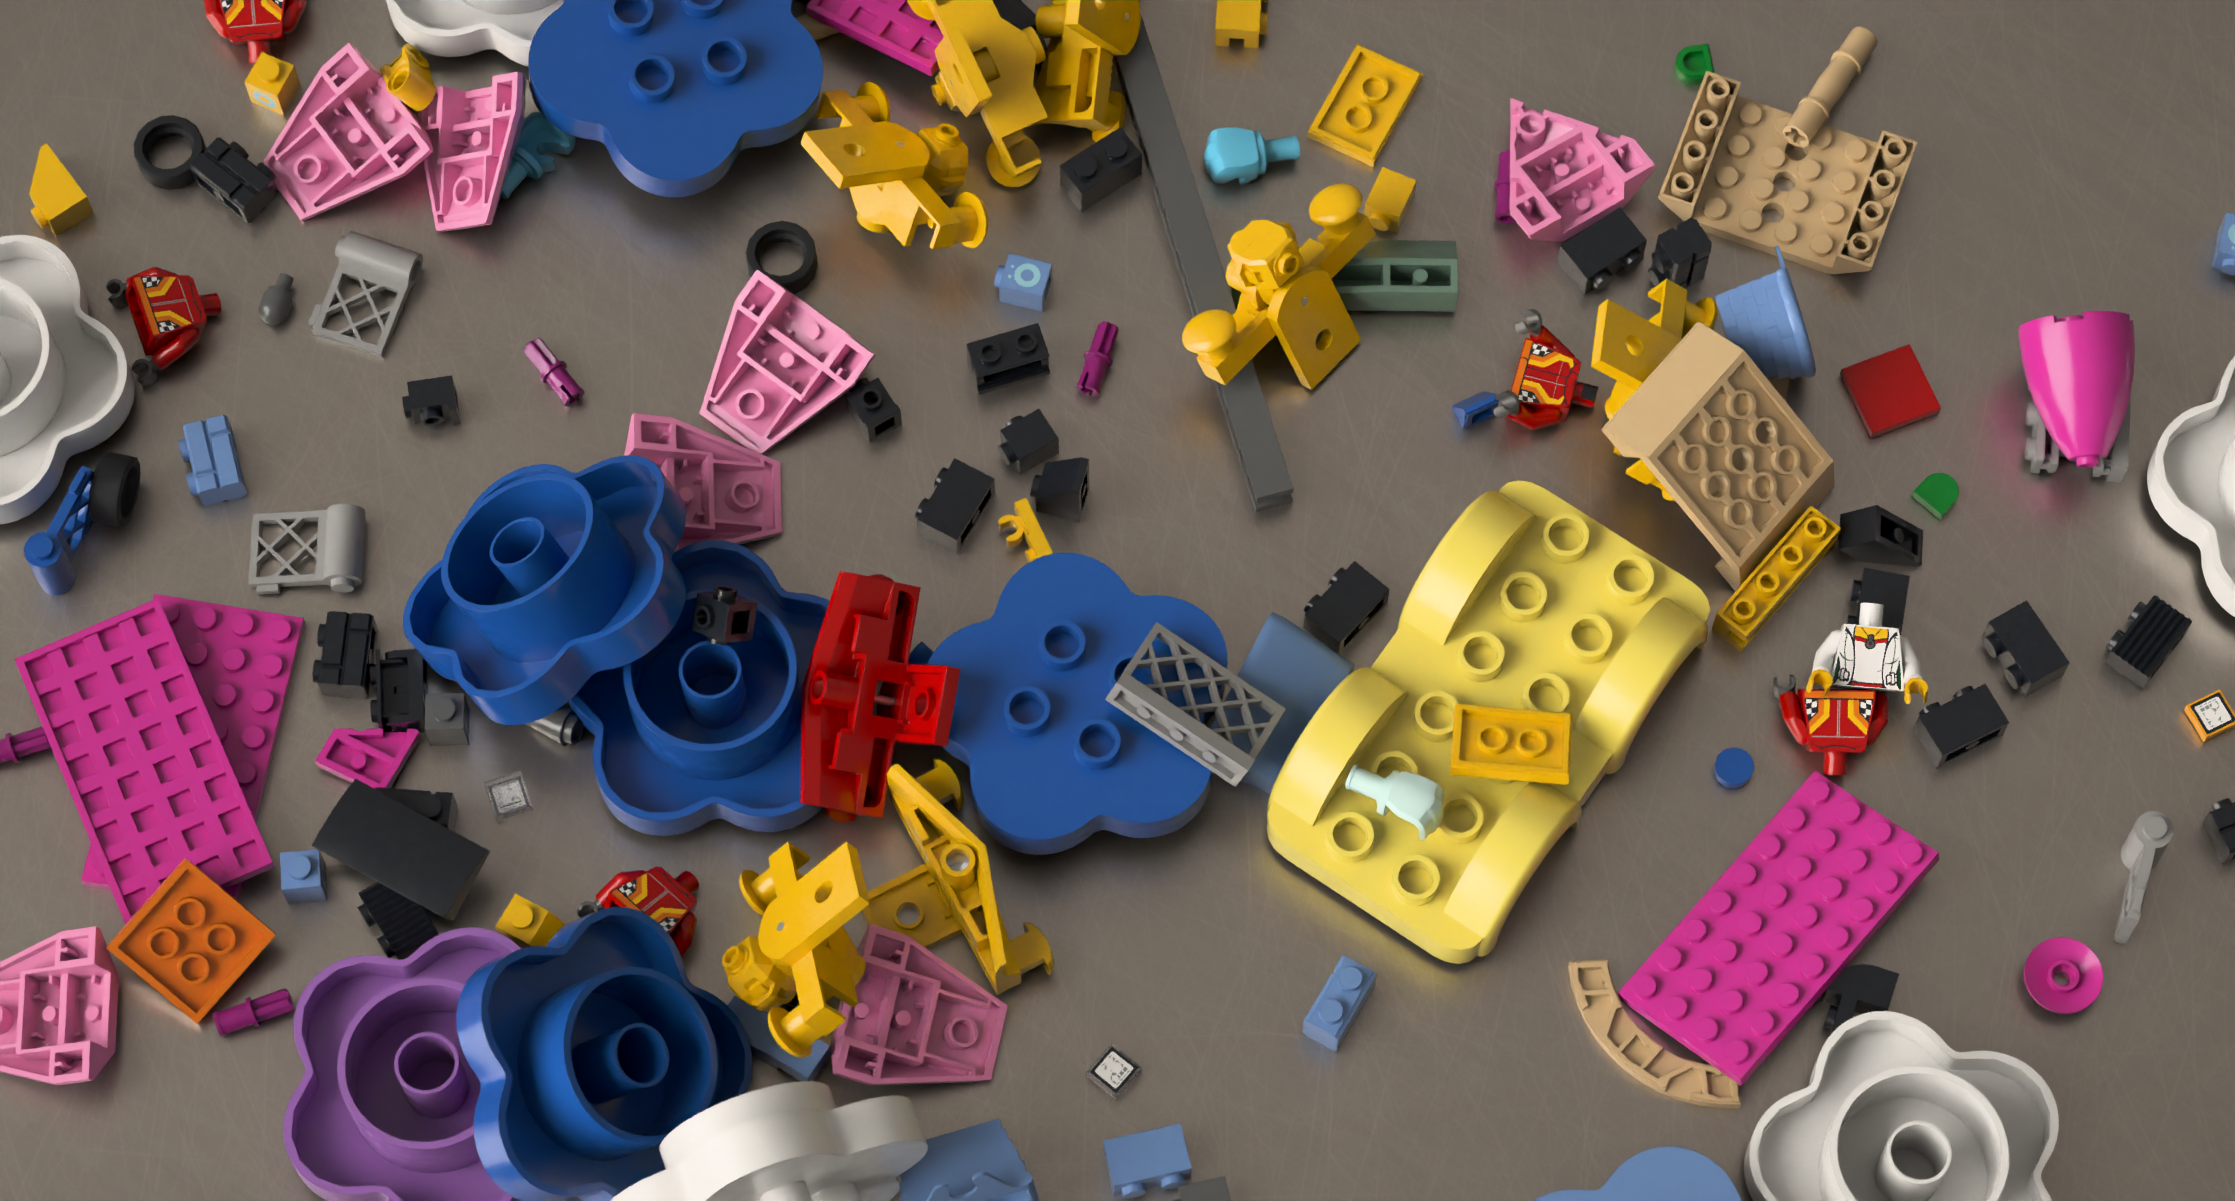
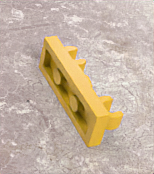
M1027 498L1014 502L1015 515H1005L998 520L1000 530L1007 527H1014L1017 530L1013 535L1006 537L1008 547L1019 545L1025 537L1029 549L1024 551L1028 563L1042 556L1053 554Z

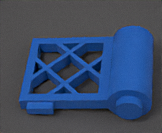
M81 466L80 470H78L47 531L34 534L25 543L24 556L42 590L50 595L65 594L75 585L76 571L72 562L94 522L90 518L88 506L94 472L92 469Z

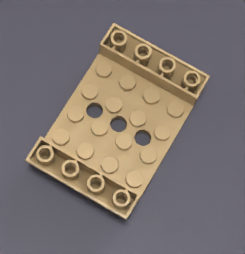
M1706 71L1658 199L1683 221L1691 217L1696 219L1704 232L1777 256L1775 246H1779L1783 259L1830 275L1871 271L1918 142L1882 130L1877 143L1822 124L1806 147L1800 148L1806 157L1802 160H1793L1787 156L1786 150L1796 146L1790 144L1782 133L1783 128L1793 114L1740 97L1738 94L1741 82ZM1786 178L1793 183L1794 188L1786 192L1776 188L1774 181ZM1773 209L1778 211L1783 219L1777 223H1771L1764 219L1762 213Z
M1697 322L1601 429L1623 457L1640 458L1718 551L1722 558L1715 565V568L1734 591L1742 585L1810 506L1816 509L1835 487L1834 460L1742 348L1701 322ZM1760 422H1763L1767 429L1766 438L1763 442L1758 441L1756 437V428ZM1736 449H1739L1743 455V463L1739 469H1736L1732 464V455ZM1713 476L1719 481V490L1715 496H1712L1708 491V483Z

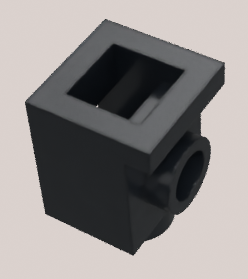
M452 375L407 382L409 396L402 397L406 419L413 418L415 424L422 423L427 426L438 425L447 419H452L453 425L461 424L457 390Z
M868 378L859 379L854 387L849 390L850 393L845 395L847 408L869 443L902 425L901 410L894 403L879 378L869 381ZM875 399L878 400L877 403L873 405H868V403L874 401Z

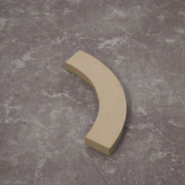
M1608 959L1569 961L1568 968L1571 986L1583 1019L1597 1042L1619 1066L1643 1084L1677 1100L1715 1108H1740V1089L1737 1082L1713 1065L1687 1058L1685 1060L1663 1049V1046L1634 1024L1624 1010V1006L1616 992Z

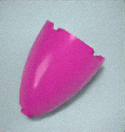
M2084 311L2083 315L2066 316L2057 319V316L2052 315L2026 322L2018 328L2021 358L2027 384L2044 426L2069 461L2077 462L2078 468L2099 466L2100 460L2108 456L2118 437L2131 396L2135 363L2133 320H2130L2129 314L2122 312Z

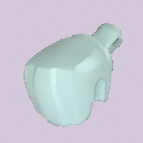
M1357 765L1352 767L1347 777L1345 788L1377 800L1378 814L1385 816L1391 810L1398 817L1415 825L1419 829V839L1425 840L1440 826L1444 812V791L1438 783L1406 771L1393 770L1390 776L1388 775L1384 778L1359 768Z

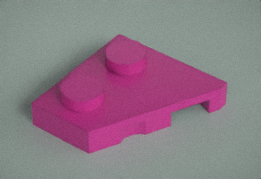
M334 729L315 762L317 767L352 783L355 779H358L374 789L375 787L391 788L421 735L416 729H407V732H384V729H366L364 731Z

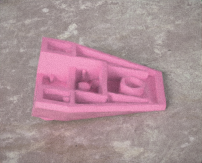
M347 43L320 68L264 159L263 164L275 174L276 179L274 181L277 189L300 220L306 221L406 176L433 152L428 132L410 108L387 91L382 74L351 43Z
M514 72L493 76L491 87L470 91H462L446 86L436 87V93L432 102L424 110L418 112L417 119L428 132L433 152L423 162L436 231L447 232L492 224L524 124L526 82L523 73Z
M756 270L735 300L699 414L745 448L763 455L854 387L876 355L801 298L761 271Z
M633 413L624 456H640L655 463L679 493L686 507L684 532L674 552L687 545L701 541L722 540L743 544L781 535L783 529L781 464L779 461L672 417Z
M869 924L857 949V953L865 960L864 974L855 985L858 1004L852 1008L843 1001H840L838 1012L845 1016L846 1021L833 1031L830 1043L833 1075L869 1086L991 1081L1008 1005L908 935Z
M94 926L61 931L0 962V1072L54 1085L93 1081L115 1054L119 976L109 950L106 948L107 945L100 928Z

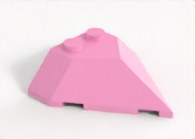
M1511 98L1510 215L1530 239L1563 242L1619 207L1621 209L1625 207L1655 170V164L1635 139L1623 135L1617 138L1600 132L1599 127L1545 109L1541 113L1524 107V102Z

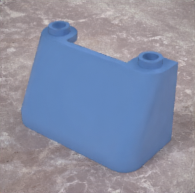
M1273 612L1267 618L1238 674L1239 678L1286 708L1256 756L1254 763L1241 780L1271 794L1275 780L1286 758L1309 721L1338 684L1355 670L1354 663L1288 619ZM1233 688L1230 689L1224 702L1237 700ZM1259 706L1249 707L1254 724L1268 722L1272 717L1270 713ZM1240 708L1224 710L1228 727L1245 725ZM1217 717L1210 729L1219 728ZM1262 731L1256 732L1258 737L1260 736ZM1248 734L1231 735L1233 744L1248 754L1251 750Z

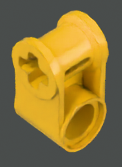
M406 43L402 47V53L391 64H384L380 68V72L384 77L387 91L414 111L419 112L432 102L436 93V86L434 85L427 59L417 48Z

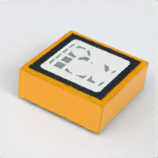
M2220 689L2186 705L2184 709L2203 742L2235 727V714Z

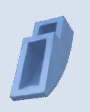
M734 996L727 1005L742 1023L749 1039L752 1055L777 1071L780 1068L799 1081H814L831 1057L830 1046L819 1039L812 1044L810 1056L805 1058L792 1056L783 1050L773 1038L768 1026L769 1012L758 1011L737 996Z

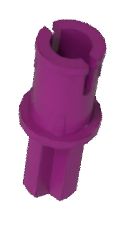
M1510 149L1499 154L1498 181L1494 183V190L1497 192L1495 220L1503 224L1516 223L1510 215Z
M1103 321L1097 326L1090 350L1084 353L1085 363L1076 389L1085 395L1090 396L1091 391H1093V396L1099 395L1107 367H1111L1113 363L1110 356L1119 329L1110 322Z
M536 338L526 345L524 353L542 374V382L550 384L566 407L577 402V399L574 397L575 395L580 399L583 397L585 391L580 388L566 370L567 364L564 361H559L541 338Z
M43 727L13 736L11 733L5 734V738L0 740V763L10 760L16 763L20 761L22 756L51 748Z
M281 989L253 1000L251 997L245 998V1003L220 1012H214L213 1018L220 1036L223 1037L225 1034L253 1024L255 1027H259L261 1021L289 1012L294 1008L289 991Z

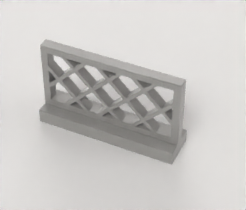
M1158 622L1152 627L1126 669L1105 698L1106 701L1234 787L1238 785L1249 771L1256 756L1286 708ZM1156 637L1170 646L1171 657H1155L1152 642ZM1144 654H1146L1147 659L1141 660ZM1194 662L1202 668L1205 678L1188 680L1184 664ZM1175 665L1180 681L1163 683L1159 666ZM1150 668L1154 684L1144 685L1133 678L1131 674L1135 669ZM1227 684L1233 688L1237 700L1221 702L1216 685ZM1208 687L1212 703L1196 705L1191 688ZM1182 690L1187 706L1177 707L1169 702L1166 691ZM1259 706L1270 713L1272 717L1268 722L1254 724L1249 707ZM1240 708L1245 725L1228 727L1224 710ZM1215 711L1219 728L1209 729L1203 725L1198 713ZM1262 731V733L1258 737L1256 732ZM1247 733L1251 744L1250 752L1247 754L1233 744L1231 735Z

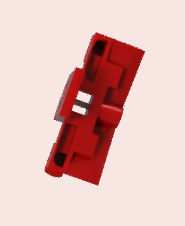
M839 571L802 684L800 803L826 808V813L830 818L841 823L854 821L856 814L882 818L888 787L887 773L891 768L895 743L948 746L960 669L950 666L908 664L921 587L894 582L883 574L865 576ZM877 681H883L880 693L875 694ZM874 703L877 704V715H872Z

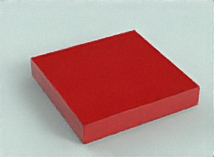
M1910 344L1841 369L1840 376L1870 438L1940 413L1941 406Z

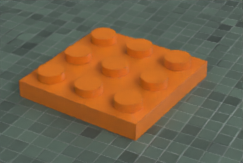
M185 857L110 941L106 948L198 1024L276 936V933Z

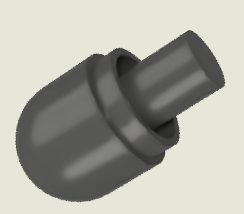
M280 273L275 286L271 285L264 291L258 308L259 315L264 322L276 325L282 323L287 318L293 303V294L289 292L294 280L293 277Z

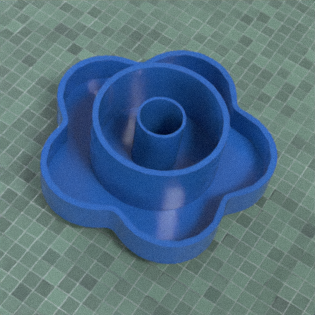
M563 0V5L543 21L533 37L529 50L528 80L530 93L536 107L552 125L570 135L603 143L619 171L631 183L642 190L663 197H685L700 193L721 180L743 149L774 145L800 132L809 123L818 107L823 79V62L814 38L791 13L793 0Z
M626 455L613 457L577 473L550 464H537L517 469L494 482L477 498L450 538L443 559L432 567L418 582L405 606L403 615L404 633L409 642L432 669L444 678L457 681L489 719L504 725H521L542 719L566 704L593 674L618 668L641 658L661 643L674 628L682 613L686 598L684 578L672 562V555L681 540L686 524L684 501L658 466L649 459L640 456Z
M708 540L687 545L672 555V562L679 569L685 581L686 598L682 613L671 632L661 643L641 658L624 666L593 674L569 700L570 707L579 717V721L595 735L593 766L600 793L608 809L619 821L636 831L650 835L671 836L682 834L718 818L729 821L739 827L760 832H777L794 828L811 819L822 808L800 803L802 684L829 605V600L816 595L784 590L766 562L756 553L739 544L722 540ZM715 586H728L737 589V595L756 601L757 609L753 639L730 642L728 645H718L708 642L707 636L692 631L697 593L714 591Z
M1054 553L1027 563L1011 577L1000 595L995 613L991 618L954 632L936 648L927 665L950 666L960 669L948 746L942 747L970 768L974 809L981 824L994 839L1018 852L1046 855L1072 848L1099 830H1107L1134 838L1163 836L1185 826L1199 813L1211 788L1212 771L1106 701L1105 698L1156 622L1227 669V649L1224 638L1215 622L1203 610L1175 597L1135 595L1129 590L1123 580L1102 562L1082 554ZM1156 637L1152 642L1155 657H1171L1170 646ZM1144 654L1141 660L1147 659L1146 654ZM1194 662L1184 664L1188 680L1205 678L1200 666ZM1175 665L1159 666L1163 683L1180 681ZM1150 668L1135 669L1131 674L1133 678L1144 685L1154 684ZM1226 684L1216 685L1221 701ZM1208 687L1191 688L1196 705L1212 703ZM1182 690L1166 691L1169 702L1177 707L1187 706ZM1215 711L1198 713L1201 723L1206 725L1215 714Z
M610 907L599 910L562 927L554 934L546 947H526L484 964L470 976L459 997L456 1015L458 1038L469 1065L481 1083V1091L474 1114V1138L478 1155L492 1180L507 1194L521 1201H564L573 1197L579 1198L582 1201H611L615 1196L633 1184L666 1170L659 1149L663 1139L672 1130L710 1107L747 1093L750 1085L752 1052L742 1023L731 1008L721 999L708 991L694 986L689 981L680 952L666 930L650 916L632 908Z

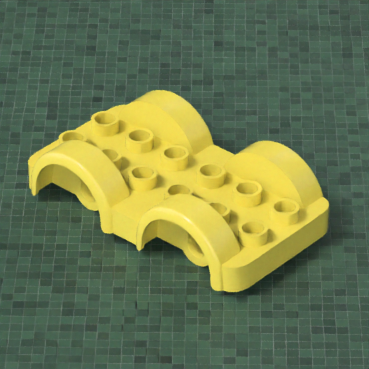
M1518 480L1508 482L1499 491L1490 490L1483 493L1459 516L1429 558L1406 600L1399 619L1397 632L1370 668H1358L1343 679L1322 703L1296 741L1275 780L1269 797L1267 834L1270 843L1285 859L1434 957L1448 963L1461 964L1470 962L1476 956L1487 955L1495 947L1499 933L1510 911L1548 852L1569 827L1575 830L1578 829L1582 815L1581 808L1605 774H1613L1622 767L1635 735L1669 680L1695 647L1701 651L1704 650L1708 637V626L1706 624L1710 613L1708 598L1696 584L1535 483ZM1455 703L1573 713L1568 785L1450 775ZM1357 765L1359 768L1384 778L1388 775L1390 776L1393 770L1406 771L1438 783L1444 791V812L1440 826L1425 840L1419 839V829L1410 822L1398 817L1391 810L1385 816L1378 814L1377 800L1345 788V783L1352 767Z

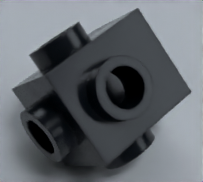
M715 586L714 591L699 592L696 597L692 631L707 636L708 642L718 645L752 640L757 602L737 595V589L728 586Z

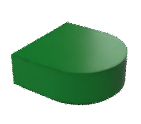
M1709 44L1685 47L1676 57L1675 73L1681 81L1687 84H1701L1706 71L1715 73Z
M1934 473L1922 481L1913 491L1912 497L1941 520L1955 505L1959 495V487L1951 476L1944 473Z

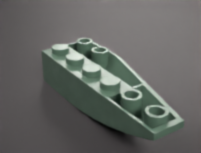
M1378 240L1369 242L1332 278V281L1346 310L1456 312L1458 299V255L1456 242L1426 240ZM1232 288V298L1237 309L1241 292Z

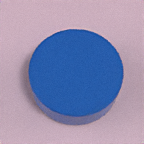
M1740 748L1723 750L1718 755L1714 765L1716 779L1720 784L1728 788H1740L1746 785L1751 779L1754 770L1751 756Z

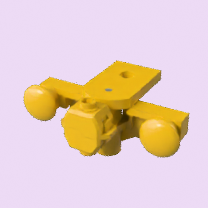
M907 0L910 8L918 16L927 20H936L944 36L934 50L940 71L935 77L937 84L932 85L931 89L937 103L940 106L946 104L950 111L962 112L966 118L980 112L993 139L986 154L987 168L991 176L998 183L1007 187H1020L1031 182L1039 172L1042 163L1041 155L1034 141L1024 135L1023 129L1048 117L1033 86L1035 65L1046 60L1045 51L1034 29L1030 26L1020 30L1001 18L993 0Z
M874 82L863 83L855 97H851L845 89L823 92L816 117L818 119L842 117L840 127L804 132L801 145L839 189H850L855 208L858 211L856 218L862 227L877 233H884L890 230L904 247L911 245L917 225L927 224L931 229H935L930 243L932 250L953 247L956 243H962L968 248H975L983 243L988 233L989 218L982 200L971 192H963L956 198L953 207L949 208L939 197L951 195L963 185L965 173L969 165V149L960 139L959 131L956 127L950 124H940L938 127L923 128L917 133H913L907 128L889 122L890 104L885 91Z
M1345 183L1334 184L1324 188L1313 198L1309 206L1310 219L1325 229L1317 237L1319 242L1309 238L1299 248L1296 240L1297 236L1291 224L1287 222H1274L1272 220H1252L1243 230H1238L1233 234L1230 243L1227 245L1232 259L1226 270V281L1230 287L1241 292L1236 312L1233 315L1220 309L1201 312L1187 323L1182 335L1185 348L1193 353H1198L1196 359L1205 376L1226 385L1276 335L1301 385L1312 390L1361 341L1332 281V278L1376 235L1368 217L1357 212L1361 207L1363 199L1358 188ZM1322 331V337L1316 344V338L1318 334Z
M1665 279L1648 292V297L1661 303V311L1649 320L1640 317L1609 299L1599 305L1591 367L1617 380L1611 396L1605 402V411L1609 420L1697 322L1703 323L1712 330L1714 329L1718 310L1712 298L1706 297L1694 304L1686 300L1687 289ZM1614 446V452H1613V453H1615V454H1617V455L1620 456L1621 453H1620V452L1617 450V448ZM1641 459L1626 469V474L1646 485L1650 483L1662 489V496L1665 500L1675 501Z
M787 842L768 857L770 868L759 875L752 870H744L739 879L740 889L746 902L763 917L758 937L748 936L737 946L730 947L724 953L722 965L726 972L728 987L739 999L756 1010L769 1012L768 1026L773 1038L783 1050L799 1058L810 1056L812 1044L823 1035L826 1037L846 1021L844 1015L826 1004L827 1000L835 996L852 1008L858 1004L855 985L864 974L865 960L857 953V949L843 925L868 906L870 901L858 850L848 842H845L804 876L797 872V870L810 860V856L790 842ZM797 993L799 999L797 1007L790 1012L780 1007L782 1004L789 1003Z

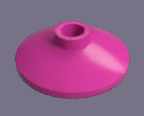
M2058 937L2046 940L2032 950L2025 963L2024 981L2029 994L2040 1006L2054 1013L2072 1014L2088 1008L2096 1000L2103 985V970L2098 957L2088 946L2071 938ZM2064 975L2068 980V984L2064 986L2057 984L2054 976Z

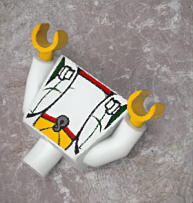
M1861 603L1859 625L1843 624L1841 630L1832 631L1816 651L1806 691L1810 693L1812 686L1819 684L1825 689L1824 697L1828 696L1831 687L1901 693L1904 691L1905 685L1904 701L1906 704H1910L1912 693L1921 694L1923 696V703L1927 702L1928 685L1923 680L1920 660L1909 639L1900 635L1898 628L1882 627L1884 605Z

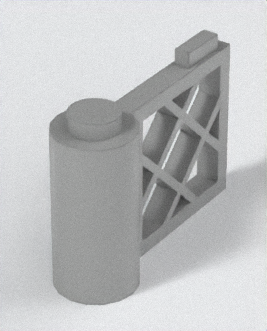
M350 231L347 236H341L337 243L335 256L339 258L338 267L323 304H315L308 324L313 326L312 333L316 336L383 357L409 290L415 285L420 275L423 256L421 253ZM346 276L358 280L364 291L344 300L339 290ZM365 283L374 285V287L368 289ZM385 289L397 293L393 305L378 312L371 296ZM336 297H338L340 303L334 305ZM367 298L374 314L354 323L347 307ZM344 310L350 323L349 326L337 332L324 328L330 315ZM388 316L386 323L384 325L382 318ZM378 321L382 333L377 345L363 341L358 330ZM354 332L356 338L347 335Z
M335 504L327 510L253 514L248 585L252 589H256L258 595L280 594L281 587L326 584L331 586V590L335 592L347 593L353 591L354 587L362 583L365 509L353 504ZM306 522H318V532L307 543L296 534ZM279 524L285 531L268 545L262 539L263 525ZM292 536L302 548L286 562L276 551ZM263 546L265 550L261 553V548ZM310 553L316 559L315 574L300 575L293 568ZM272 555L283 565L273 576L260 577V566Z
M2149 811L2138 817L2121 848L2122 861L2130 869L2113 941L2115 943L2125 945L2138 924L2150 872L2156 867L2174 835V827L2171 820L2160 812Z

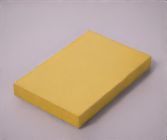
M1357 44L1309 128L1308 137L1374 167L1419 87L1423 74Z
M1455 703L1450 775L1568 785L1573 713Z

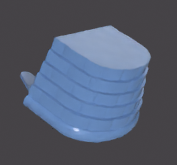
M1775 246L1780 270L1750 281V283L1740 285L1737 288L1727 290L1725 293L1715 295L1726 339L1742 348L1768 380L1774 378L1781 380L1790 377L1792 380L1802 376L1811 378L1816 374L1811 344L1789 272L1779 246Z
M1000 1118L926 1139L928 1151L925 1156L910 1169L900 1174L902 1183H899L902 1194L899 1196L900 1201H1039L1033 1177L1030 1172H1027L1024 1160L1020 1159L1018 1150H1015L1012 1139H1009L1006 1129H1003Z

